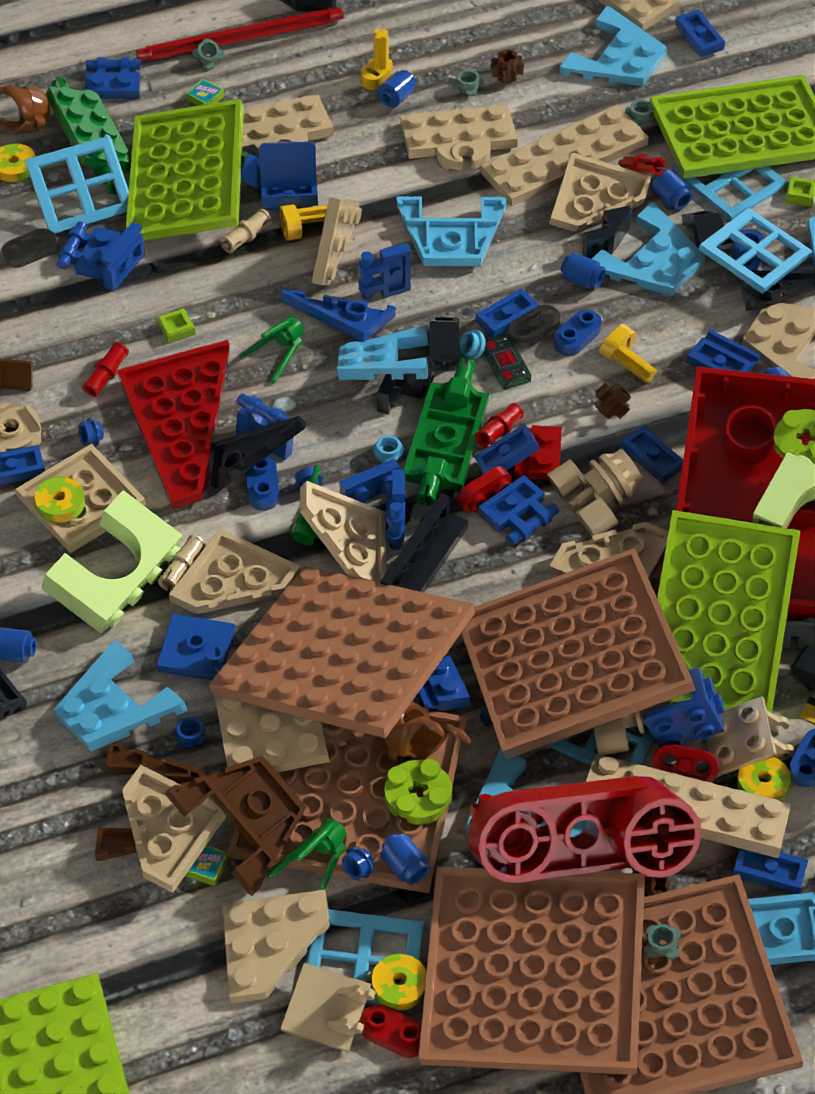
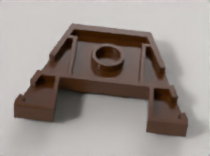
M117 742L108 745L107 774L133 775L139 766L142 765L180 785L206 775V771L169 759L162 761L149 757L148 752L136 749L134 752L122 748L121 744ZM98 827L95 848L96 861H104L137 852L130 828Z
M263 755L224 768L223 771L195 778L191 782L171 786L164 793L183 817L187 816L211 797L248 840L256 852L231 873L250 896H253L260 889L267 873L274 865L281 849L307 808Z

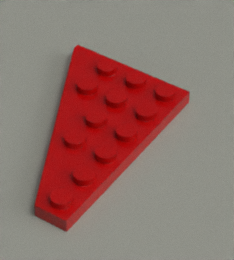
M228 340L117 370L119 381L172 509L202 501L210 449L214 439L230 354Z

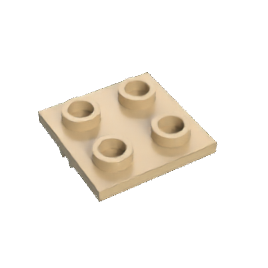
M762 696L721 713L724 732L706 739L709 752L714 754L719 762L717 777L772 756L784 761L785 753H788L791 757L795 754L794 746L783 744L771 736V732H779L778 726L788 729V719L777 717L766 709L765 700Z
M304 963L283 1020L281 1031L349 1053L354 1035L356 1033L362 1034L364 1025L359 1021L367 1000H373L376 992L371 989L370 983Z

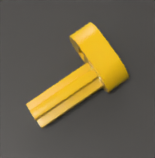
M386 29L381 31L374 30L373 59L361 69V84L368 90H377L393 74V62L389 59V35Z
M295 204L280 206L279 220L286 241L302 238V224L325 221L328 205L297 209Z
M621 324L604 339L599 348V353L610 362L616 360L643 382L650 383L658 370L629 349L636 340L637 333L627 325Z

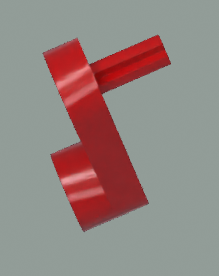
M630 776L507 791L494 796L481 794L478 795V803L470 804V815L472 818L467 833L470 851L490 875L503 882L516 883L625 868H634L647 877L663 878L678 873L691 862L699 849L702 836L700 819L692 807L666 785L652 777ZM586 820L584 830L578 836L570 837L573 826L579 821Z

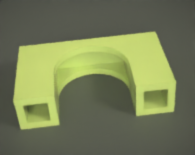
M787 452L753 513V523L788 528L796 512L806 503L815 500V464L803 455H793Z
M124 490L104 510L99 525L131 550L136 561V569L123 578L105 579L94 575L64 553L45 574L41 589L101 634L108 626L114 628L125 614L123 609L128 604L134 606L144 593L141 589L147 583L152 585L163 571L161 567L167 561L170 564L173 559L172 556L181 550L178 546L183 535Z

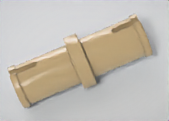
M259 209L247 220H241L234 230L220 239L222 248L228 253H233L243 243L254 240L259 231L271 224L272 220H270L271 216L264 209Z
M193 534L189 535L181 550L172 556L173 559L170 565L158 579L159 585L164 590L168 591L169 588L170 592L173 590L206 547V543L201 537L196 535L194 539Z

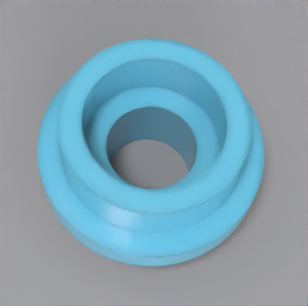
M478 330L464 332L459 339V351L468 359L474 360L480 357L485 349L483 333Z
M386 435L378 439L374 445L373 454L381 463L393 458L398 462L403 457L404 447L398 438Z

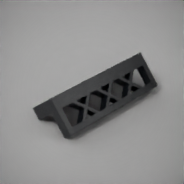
M441 493L383 576L380 584L425 592L468 529V520L449 512V496Z

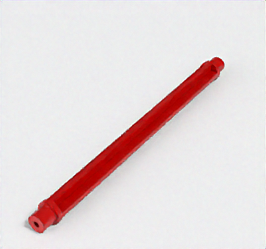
M341 7L336 9L327 8L302 15L151 46L148 45L146 48L136 50V56L140 61L149 60L150 62L178 54L190 53L193 49L198 48L204 39H211L218 46H224L240 41L296 31L302 28L332 24L336 20L344 19V14Z

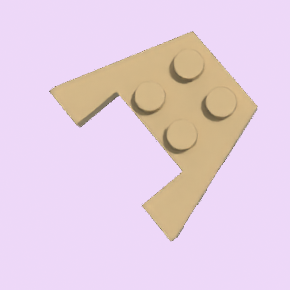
M779 302L764 306L744 336L742 346L759 354V360L768 367L772 365L774 367H782L791 377L815 379V369L798 362L815 335V308Z

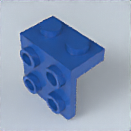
M311 141L262 143L259 146L262 208L279 211V207L283 205L295 204L297 209L318 206L315 144Z
M699 666L688 670L695 686V691L691 692L692 698L643 714L644 723L658 746L665 743L683 745L699 739H710L714 735L724 732L721 713L725 712L722 697L719 693L716 694L711 677L705 678Z

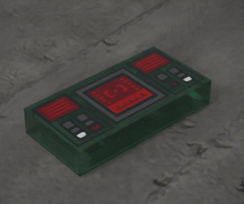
M509 334L485 340L483 353L503 390L531 382V373Z

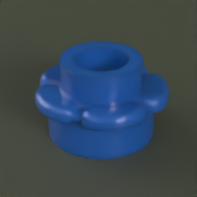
M87 418L86 422H81L78 425L79 439L84 446L92 443L96 447L100 444V440L104 437V432L99 422L94 421L92 418Z
M314 467L303 468L295 474L296 482L294 486L297 490L300 491V487L306 481H310ZM320 473L318 474L316 485L322 486L324 477Z
M185 717L178 722L174 730V738L184 748L199 746L206 739L204 734L206 728L199 719Z
M355 847L347 850V855L342 858V866L349 877L359 880L369 877L373 872V857L367 850L356 849Z

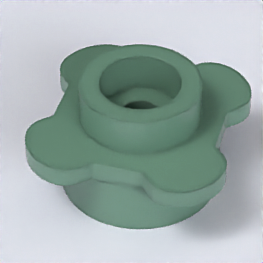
M204 39L198 48L193 49L192 57L202 62L205 69H212L217 60L223 59L224 51L219 49L217 43L211 39Z
M467 69L458 74V81L453 82L452 87L456 91L460 90L464 94L473 96L477 94V89L484 85V79L479 77L476 71Z
M636 100L625 109V113L638 126L656 120L652 113V105L646 100Z
M666 924L649 926L646 930L648 944L644 947L645 955L649 958L665 956L669 960L676 959L679 955L677 941L681 938L680 930ZM664 940L666 943L661 945L659 941Z

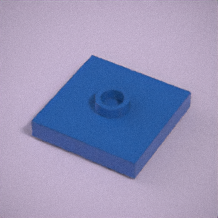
M172 614L157 663L158 672L212 681L217 674L215 671L208 670L204 666V652L207 650L209 656L216 657L215 646L222 647L224 651V666L227 662L235 634V624Z

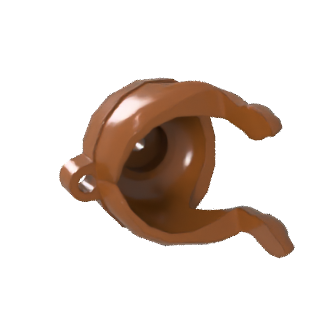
M8 85L0 87V95L6 94L16 102L20 119L14 122L0 117V126L4 130L18 135L32 133L45 127L49 121L51 108L47 96L41 89L34 86L17 88Z
M413 701L388 736L383 738L390 749L388 759L395 764H401L406 756L413 759L429 757L442 745L450 733L470 744V738L462 729L456 728L451 724H446L441 728L437 722L430 720L426 709Z

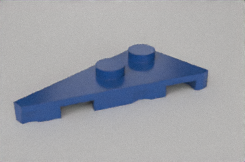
M286 289L281 291V302L362 342H365L391 321L396 314V307L387 305L386 310L369 308L366 301H352L347 298L324 295L323 300L305 298L304 291Z

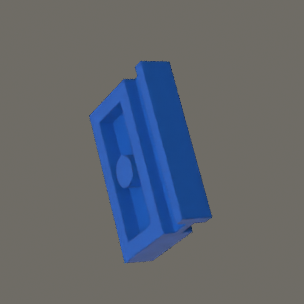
M132 222L101 257V262H104L101 273L105 288L115 291L145 256L143 235L139 234L142 230L141 225Z
M709 329L705 338L702 337L689 352L686 363L695 368L697 366L752 372V368L759 363L760 355Z
M451 656L443 657L416 695L419 705L426 709L427 712L429 709L434 708L439 712L469 707L470 696Z

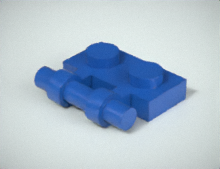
M97 57V60H86V70L97 72L86 73L85 90L97 92L100 99L140 98V72H130V70H141L140 59L121 57V59L106 60L105 57ZM121 70V72H106V71Z
M79 221L75 227L70 229L67 235L68 242L61 247L58 253L57 266L61 269H67L69 264L76 265V274L103 280L101 268L104 262H101V257L119 238L122 232L95 226L92 234L85 233L87 230L86 223ZM82 246L85 248L83 252L76 251L77 247Z
M407 243L381 249L380 258L374 260L371 252L366 251L361 254V259L358 262V271L361 274L358 288L363 299H371L373 293L378 291L381 292L383 298L411 291V249ZM380 273V276L373 278V275Z
M241 393L237 398V404L242 406V408L237 412L236 435L290 419L283 410L277 407L272 409L264 405L263 401L256 396L249 397ZM294 437L275 450L273 454L286 460L292 454Z
M392 470V482H386V501H392L386 502V521L389 525L386 530V539L393 550L400 549L405 539V470Z
M523 475L478 507V515L499 533L507 527L511 528L513 531L506 535V540L513 546L519 541L524 542L530 538L532 532L538 527H545L552 522V517L559 513V509L554 503L546 507L540 504L544 501L545 493ZM528 512L533 515L525 522L521 519Z

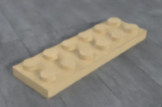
M615 105L481 165V174L502 197H506L507 203L512 207L561 185L571 152L609 163L647 146L649 136L618 105Z
M595 753L586 782L630 776L652 777L666 785L692 807L700 819L701 838L779 858L791 803Z

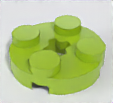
M790 410L784 414L783 419L777 424L774 432V449L777 455L779 453L783 459L787 452L793 455H803L815 464V410ZM806 434L810 435L814 441H809L808 445H802V440L797 438Z
M426 759L404 762L392 767L388 772L384 788L385 803L394 816L397 817L398 814L400 817L407 819V823L414 825L432 823L444 814V810L451 803V780L448 774L440 768V764L436 760ZM415 787L425 789L422 797H417L416 793H410L409 791Z

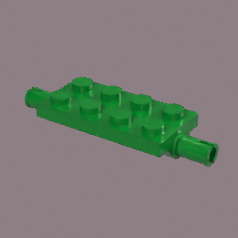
M61 76L54 78L45 95L71 145L75 146L103 138L105 134H108L111 137L121 169L130 171L132 156L98 93L92 90L71 89L67 78H61ZM103 150L78 157L82 166L92 167L96 177L110 173ZM113 180L103 183L108 194L118 195Z
M466 358L458 360L454 377L443 385L430 384L403 469L405 470V481L420 484L415 498L420 505L424 506L427 496V506H433L438 488L460 492L464 487L477 443L475 433L481 429L489 402L488 393L478 392L472 386L471 379L476 363L471 359H468L466 367H464Z

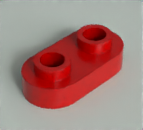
M495 467L467 484L459 492L456 503L466 513L477 512L480 505L511 484L512 476L503 467Z
M662 744L656 749L652 758L654 769L676 773L712 783L719 772V762L714 754L706 750L679 744ZM672 754L676 758V762L674 764H667L664 761V756ZM704 761L708 764L709 769L704 772L699 771L696 764Z
M379 1004L369 1006L363 1011L360 1023L364 1025L362 1035L366 1040L405 1058L419 1056L421 1022ZM377 1017L382 1018L384 1020L380 1024L372 1022V1020ZM407 1032H413L416 1036L414 1038L409 1039L406 1038L404 1034Z

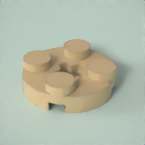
M14 403L0 404V453L39 445L41 443L42 428L37 412L27 405H24V408L15 407ZM7 427H11L12 429L18 428L14 432H6Z

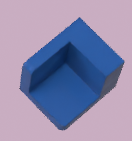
M242 151L240 182H244L261 191L260 159L248 152Z

